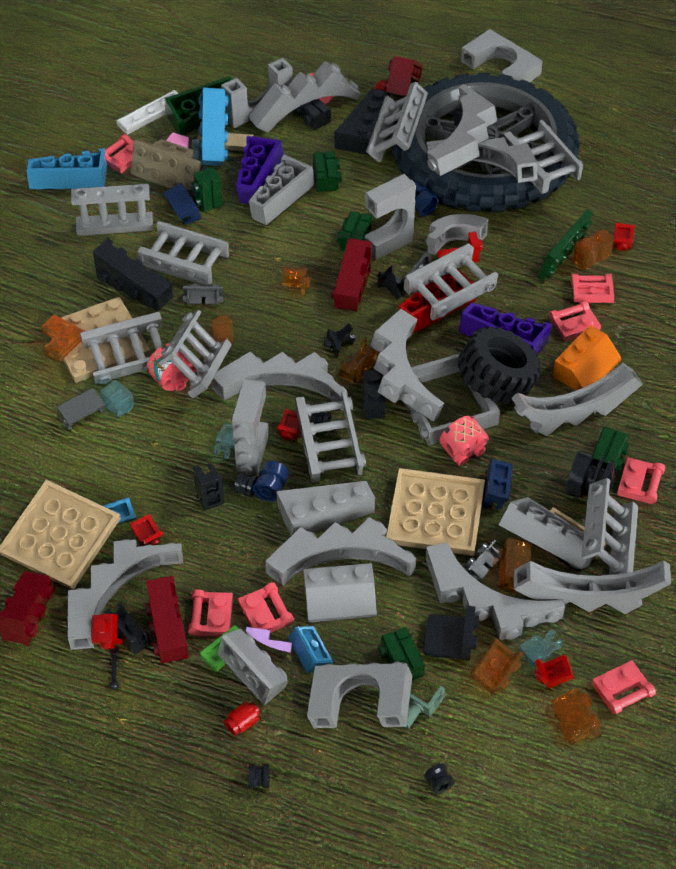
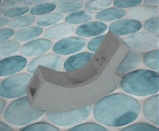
M456 214L434 221L430 225V234L426 240L428 253L435 255L449 241H468L469 232H476L478 239L483 240L487 235L488 218L469 214Z

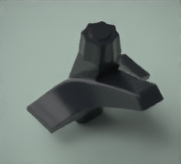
M393 265L385 272H379L377 274L378 287L388 288L396 300L400 299L402 295L399 288H404L405 280L394 275Z
M350 323L337 332L331 329L327 331L326 337L328 340L324 341V345L326 348H332L336 358L341 346L355 342V335L350 334L353 330Z

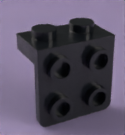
M466 605L465 618L430 614L427 620L424 654L432 657L470 661L471 649L476 650L477 636L473 635V629L478 630L479 616H475L476 606Z

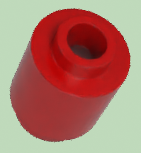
M244 701L231 711L223 722L232 735L243 734L260 720L258 716L260 711L253 702L248 703Z

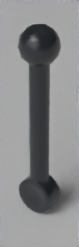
M117 647L109 649L112 656V682L110 683L112 690H116L119 687L116 658L119 650Z

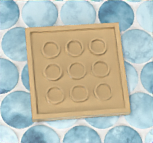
M119 296L47 322L45 325L74 382L77 383L93 377V372L98 371L91 348L82 347L80 333L132 319ZM139 333L138 337L145 357L150 356L151 350L142 334ZM130 337L120 338L118 341L125 362L129 363L138 360ZM111 343L99 344L106 369L118 366Z
M399 468L386 538L392 539L399 546L421 549L448 542L453 553L474 556L485 480Z
M45 480L0 545V555L39 574L50 576L51 580L74 590L116 527L121 516L119 513Z

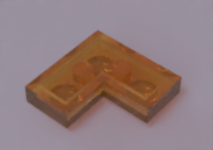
M54 314L41 326L42 332L53 338L43 348L44 353L61 362L81 342L80 333L85 331Z

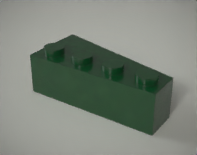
M231 76L164 98L165 113L177 134L184 136L200 126L202 119H199L200 105L198 99L202 89H222L221 85L231 81Z

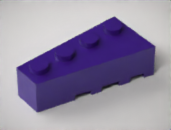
M247 136L244 158L241 161L242 167L239 170L236 184L240 203L249 204V200L258 188L265 184V179L268 175L271 176L273 174L274 167L282 162L281 158L284 154L281 140Z
M471 303L461 315L459 332L470 337L478 329L493 327L495 329L499 327L504 331L509 330L513 332L512 334L515 336H520L525 343L528 342L531 345V349L535 350L538 355L549 341L552 324L547 322L544 325L535 323V319L527 317V320L516 318L513 313L501 314L497 313V309Z

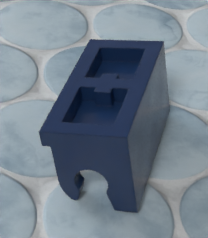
M182 183L164 192V196L173 207L179 219L190 216L183 221L184 225L190 224L197 219H202L198 207Z
M495 459L491 460L485 472L481 507L488 508L491 502H496V509H501L505 501L509 500L513 464Z

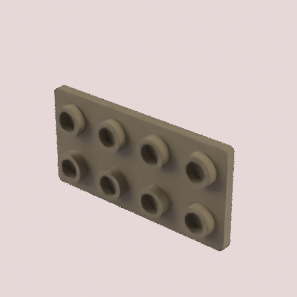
M136 139L133 144L131 174L169 188L182 183L189 195L195 196L191 183L194 182V173L200 171L201 162L192 158L194 150L163 139L153 144Z

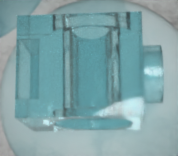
M117 380L100 391L105 407L118 418L128 413L134 407L132 393Z

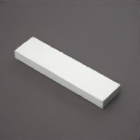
M174 90L116 121L117 126L128 135L166 115L164 98L178 93Z

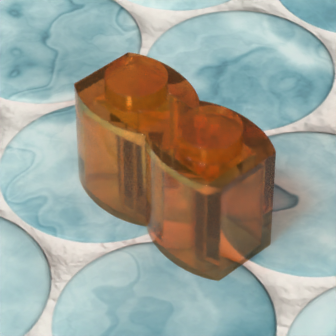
M604 229L593 233L591 237L579 240L575 244L573 262L580 269H587L596 262L606 260L612 254L614 237Z

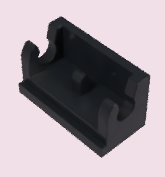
M210 463L208 464L209 473H203L199 465L193 467L195 490L204 511L225 504L222 477L218 475L215 467Z
M118 603V610L115 613L109 608L104 611V614L117 615V637L122 639L123 644L135 655L153 642L149 634L128 614L125 607Z

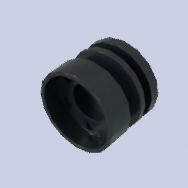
M579 451L568 477L565 494L580 498L584 490L589 491V484L606 478L610 480V493L615 478L616 462L610 460L606 469H604L605 458H601L597 466H594V455Z

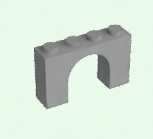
M491 29L462 47L461 62L473 70L487 60L500 58L512 63L501 74L512 76L515 80L520 81L523 79L531 82L541 75V59Z
M284 58L268 64L267 87L259 97L251 101L247 100V88L238 78L222 84V89H225V95L228 96V106L225 107V113L228 114V123L233 128H236L251 121L248 116L274 83L287 87L293 81V67Z
M405 174L365 193V208L376 218L396 209L393 217L384 226L365 235V241L372 242L371 256L375 260L413 242L416 185Z
M244 379L232 418L237 473L242 472L246 475L258 476L269 437L268 423L260 422L266 399L265 382Z
M349 663L347 665L325 664L324 666H315L307 713L313 728H337L339 707L343 697L351 689L362 685L374 686L380 690L377 716L383 727H406L412 674L407 663H370L366 665Z

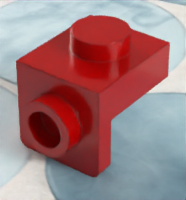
M615 223L612 247H616L617 250L621 251L631 249L635 225Z
M285 409L281 423L278 424L277 432L283 439L291 441L292 439L298 440L300 427L295 411Z
M150 514L130 523L129 526L140 546L158 545L161 543L160 539L164 533L159 531Z
M116 614L92 615V643L100 645V649H115V645L123 644V640L117 638Z
M566 654L545 663L540 658L535 660L537 666L534 669L538 681L543 682L548 688L575 678Z

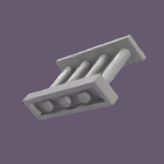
M417 82L410 84L407 96L396 102L389 96L385 97L366 150L377 162L382 161L385 149L397 144L404 151L410 148L428 92Z
M543 120L539 121L538 132L519 139L515 138L511 132L504 133L503 137L508 146L527 144L541 139L545 144L532 148L533 155L535 156L549 150L555 154L549 158L537 161L538 180L531 182L541 194L548 192L550 181L571 173L577 180L581 179L582 162L574 156ZM560 161L565 166L550 173L542 169Z
M149 184L71 189V204L79 205L81 217H76L77 236L154 230L153 212H146L145 200H150ZM137 201L138 213H127L125 202ZM118 202L119 214L108 215L106 203ZM87 204H98L100 215L88 216Z
M160 221L157 222L158 239L152 248L140 247L137 251L138 260L143 262L146 268L204 286L212 283L211 266L217 257H229L228 242ZM166 240L175 242L168 254L158 252ZM183 245L193 248L186 260L176 258ZM201 250L211 253L203 265L193 263Z
M470 243L405 276L404 290L408 294L419 291L432 305L430 314L432 321L438 317L445 316L448 312L485 292L492 291L497 285V272L486 276L472 261L474 248ZM461 266H467L479 281L470 284L457 269ZM451 274L464 289L455 293L441 277ZM434 282L446 294L447 298L438 301L425 285Z
M199 309L193 314L191 312L187 313L182 318V325L169 346L161 352L163 356L158 362L162 366L170 360L191 381V387L187 393L192 399L207 390L232 345L227 338L221 343L216 342L197 323V319L201 314ZM191 329L210 347V353L190 333ZM185 340L204 358V364L183 344ZM178 350L197 369V375L176 355Z
M159 312L80 333L82 347L91 348L98 371L93 372L95 384H106L112 379L149 370L147 363L150 357H145L138 334L146 331L150 332L155 349L157 350L160 347L164 349L158 333L162 320ZM130 337L138 360L129 363L125 362L118 341L120 338ZM111 343L118 366L106 369L99 344Z
M341 390V401L316 405L306 404L304 396L297 397L295 409L311 483L320 482V474H323L324 471L356 466L357 474L362 475L363 467L366 466L364 453L360 454L350 411L353 409L352 399L347 397L346 390ZM343 409L345 417L343 420L319 424L309 422L308 416H311V414ZM347 428L349 438L318 443L317 441L314 442L312 436L317 432ZM345 447L352 448L353 458L323 463L317 459V454L322 451Z
M608 478L589 484L582 558L585 560L598 556L610 566L609 575L633 572L638 505L630 502L621 506L609 495L610 480ZM608 506L614 511V518L607 513ZM606 524L613 529L612 536L605 531ZM604 542L611 547V555L604 550Z

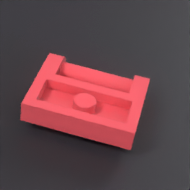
M127 134L120 136L117 142L105 150L107 165L120 174L130 168L132 164L134 141ZM122 146H125V148H123L121 151L116 153L114 156L110 157L111 154L116 152Z
M571 274L574 302L585 300L588 303L614 302L612 274H605V276Z
M586 300L579 302V305L549 312V319L564 342L576 339L589 325L598 330L601 329V324L591 311ZM582 312V315L563 321L560 320V318Z
M628 457L617 495L649 504L656 503L658 497L656 492L661 475L664 474L665 466L658 462L652 464ZM646 473L652 474L648 491H641Z
M269 583L260 590L238 598L239 605L251 628L271 630L270 633L291 625L295 620L292 613L287 611L275 583ZM271 598L280 618L274 619L264 599Z
M193 590L191 596L193 601L191 623L188 625V634L192 636H222L231 627L233 593ZM202 603H209L207 625L200 624Z
M633 660L592 680L593 687L614 715L620 713L624 707L645 697L650 698L656 695L654 686L646 680ZM637 686H639L640 688L639 690L619 700L614 699V697L623 694Z

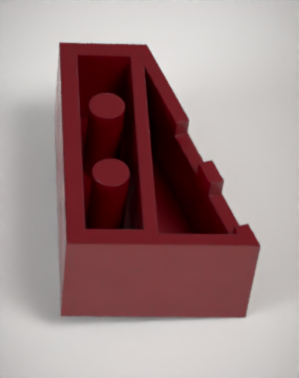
M393 56V60H390L388 67L390 75L386 92L407 96L410 84L414 82L420 83L424 65L412 59Z
M348 238L340 273H338L336 279V287L332 289L331 298L334 299V307L358 311L371 271L372 242Z
M24 571L13 587V591H15L13 597L6 598L4 605L7 606L3 612L0 611V632L3 640L29 646L32 638H35L38 633L40 619L44 618L46 614V604L54 595V586H52L50 576Z
M174 576L147 580L149 603H145L147 616H152L153 622H149L151 636L156 635L157 641L153 642L155 656L160 655L161 664L189 658Z

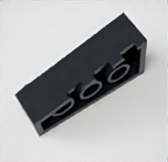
M377 89L370 90L335 131V149L369 155L366 150L386 96H389V92Z
M105 239L93 251L97 279L102 283L112 286L115 290L127 294L132 299L144 303L147 307L160 311L173 298L172 283L154 270H146L143 262L138 259H131L126 255V250L122 247L117 249L112 245L113 241L111 239Z

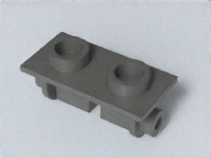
M189 284L188 286H183L185 293L183 302L187 303V305H202V298H205V305H220V303L224 302V289L217 284H210L208 286Z
M496 540L492 541L489 545L485 542L476 551L479 555L475 559L471 557L463 565L465 570L479 582L489 572V569L483 564L485 563L491 569L501 559V549L492 546Z

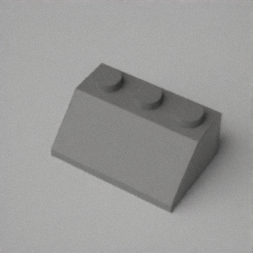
M372 563L304 569L308 623L377 616Z
M238 629L221 637L218 656L264 706L285 689L288 682L286 673L271 662V658L266 651L260 650L255 645V640L249 633L245 634L242 629Z

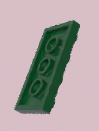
M587 209L548 253L537 276L538 279L544 282L548 276L552 277L558 269L557 265L562 266L568 257L567 254L574 252L577 247L576 243H581L586 237L587 233L585 231L593 223L591 218L594 212Z

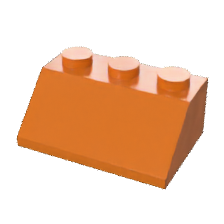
M589 325L555 360L552 377L577 391L606 376L621 361V356L607 334Z

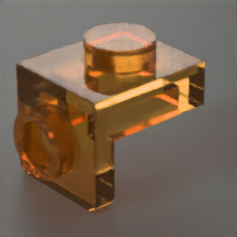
M283 267V286L301 287V295H305L306 288H310L311 280L310 277H307V268Z
M217 316L216 319H212L213 339L221 343L227 338L231 344H234L233 319L228 316Z

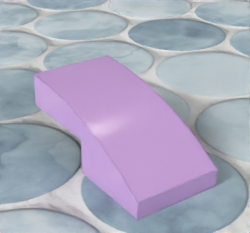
M246 627V632L257 641L274 649L291 652L292 643L269 640L271 630Z

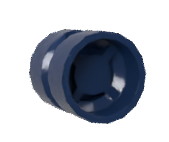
M418 181L414 182L416 185L415 211L423 217L428 216L437 207L438 197Z
M276 461L264 462L259 472V477L252 487L254 494L264 501H277L276 491L283 490V486L289 476L288 469Z

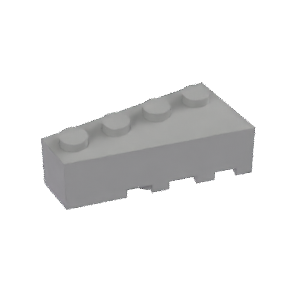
M283 155L281 158L282 162L274 167L273 174L271 176L268 175L265 179V184L260 186L249 200L252 219L264 225L269 224L315 185L312 166Z
M367 481L276 491L277 507L291 536L300 527L307 532L315 533L329 528L334 522L342 524L375 513V496Z
M528 497L510 502L499 523V526L567 561L570 566L576 569L590 566L594 558L591 557L585 560L582 558L583 531Z

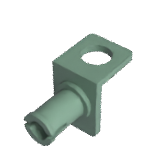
M440 686L428 704L410 693L407 726L405 728L410 729L420 712L431 717L445 697L444 687Z

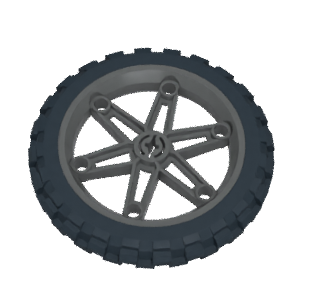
M466 73L456 75L454 79L447 77L434 82L432 86L424 87L423 89L428 92L410 148L404 151L397 144L391 146L392 155L400 172L405 174L410 180L421 183L427 190L435 194L438 200H443V204L456 209L459 206L466 207L467 211L472 212L490 210L493 213L504 212L506 208L510 207L516 210L528 206L530 201L536 203L543 200L550 193L559 189L566 182V178L571 176V173L551 180L549 191L541 194L531 181L518 183L517 179L510 172L505 173L504 169L498 166L491 169L490 164L479 162L484 174L459 170V168L475 161H469L441 176L432 171L427 163L428 154L425 137L445 140L456 130L457 127L454 125V121L440 119L453 114L457 110H462L458 98L460 95L458 87L465 84L495 105L496 111L509 113V115L499 118L497 122L487 126L488 139L502 138L504 133L511 132L515 138L519 139L520 137H517V135L531 125L538 130L539 121L543 120L577 159L580 141L579 134L576 131L577 126L572 116L568 115L567 109L560 101L554 99L543 88L537 89L531 82L523 79L518 81L513 79L512 76L504 74L493 76L490 73H478L477 75L469 76ZM516 122L515 125H513L512 127L508 128L507 130H505V131H503V132H499V131L503 130L504 128H506V127H508V126H510V125H512L513 123ZM534 142L528 143L530 149L543 145ZM549 150L534 157L537 161H541L555 154ZM560 161L542 169L550 173L565 166Z

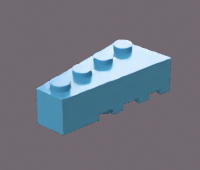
M203 88L198 99L200 105L199 119H202L199 127V135L202 137L199 143L201 165L222 166L224 161H227L228 155L227 149H224V145L228 140V132L225 131V125L228 123V114L225 113V107L228 106V96L225 95V89Z
M105 148L98 149L99 152L90 153L89 150L82 151V155L71 156L70 153L63 154V156L56 159L53 156L29 159L26 170L29 189L59 190L105 187L107 171Z

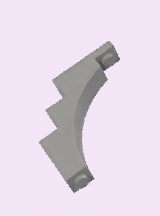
M465 84L458 87L460 94L458 98L463 114L458 127L444 142L427 152L429 168L440 176L480 156L477 144L488 139L487 126L497 122L495 105Z

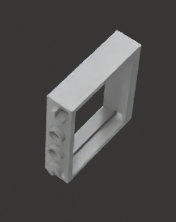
M459 354L411 367L421 383L459 372ZM468 385L483 412L473 417L483 429L498 425L500 411L496 403L492 402L489 398H483L480 393L474 392L471 386ZM404 403L406 408L409 407L412 420L418 424L420 436L422 439L425 438L428 446L439 443L441 434L444 431L446 433L450 431L448 426L453 422L431 428L426 416Z

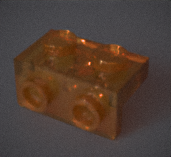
M495 639L470 676L491 694L498 690L503 691L511 681L509 679L511 673L516 672L521 666L522 662L520 659L524 653L521 650L513 653L502 642Z
M574 688L552 700L567 741L571 745L592 734L596 737L602 736L599 729L602 726L598 716L595 713L593 714L591 710L593 703L587 693H582L579 689Z

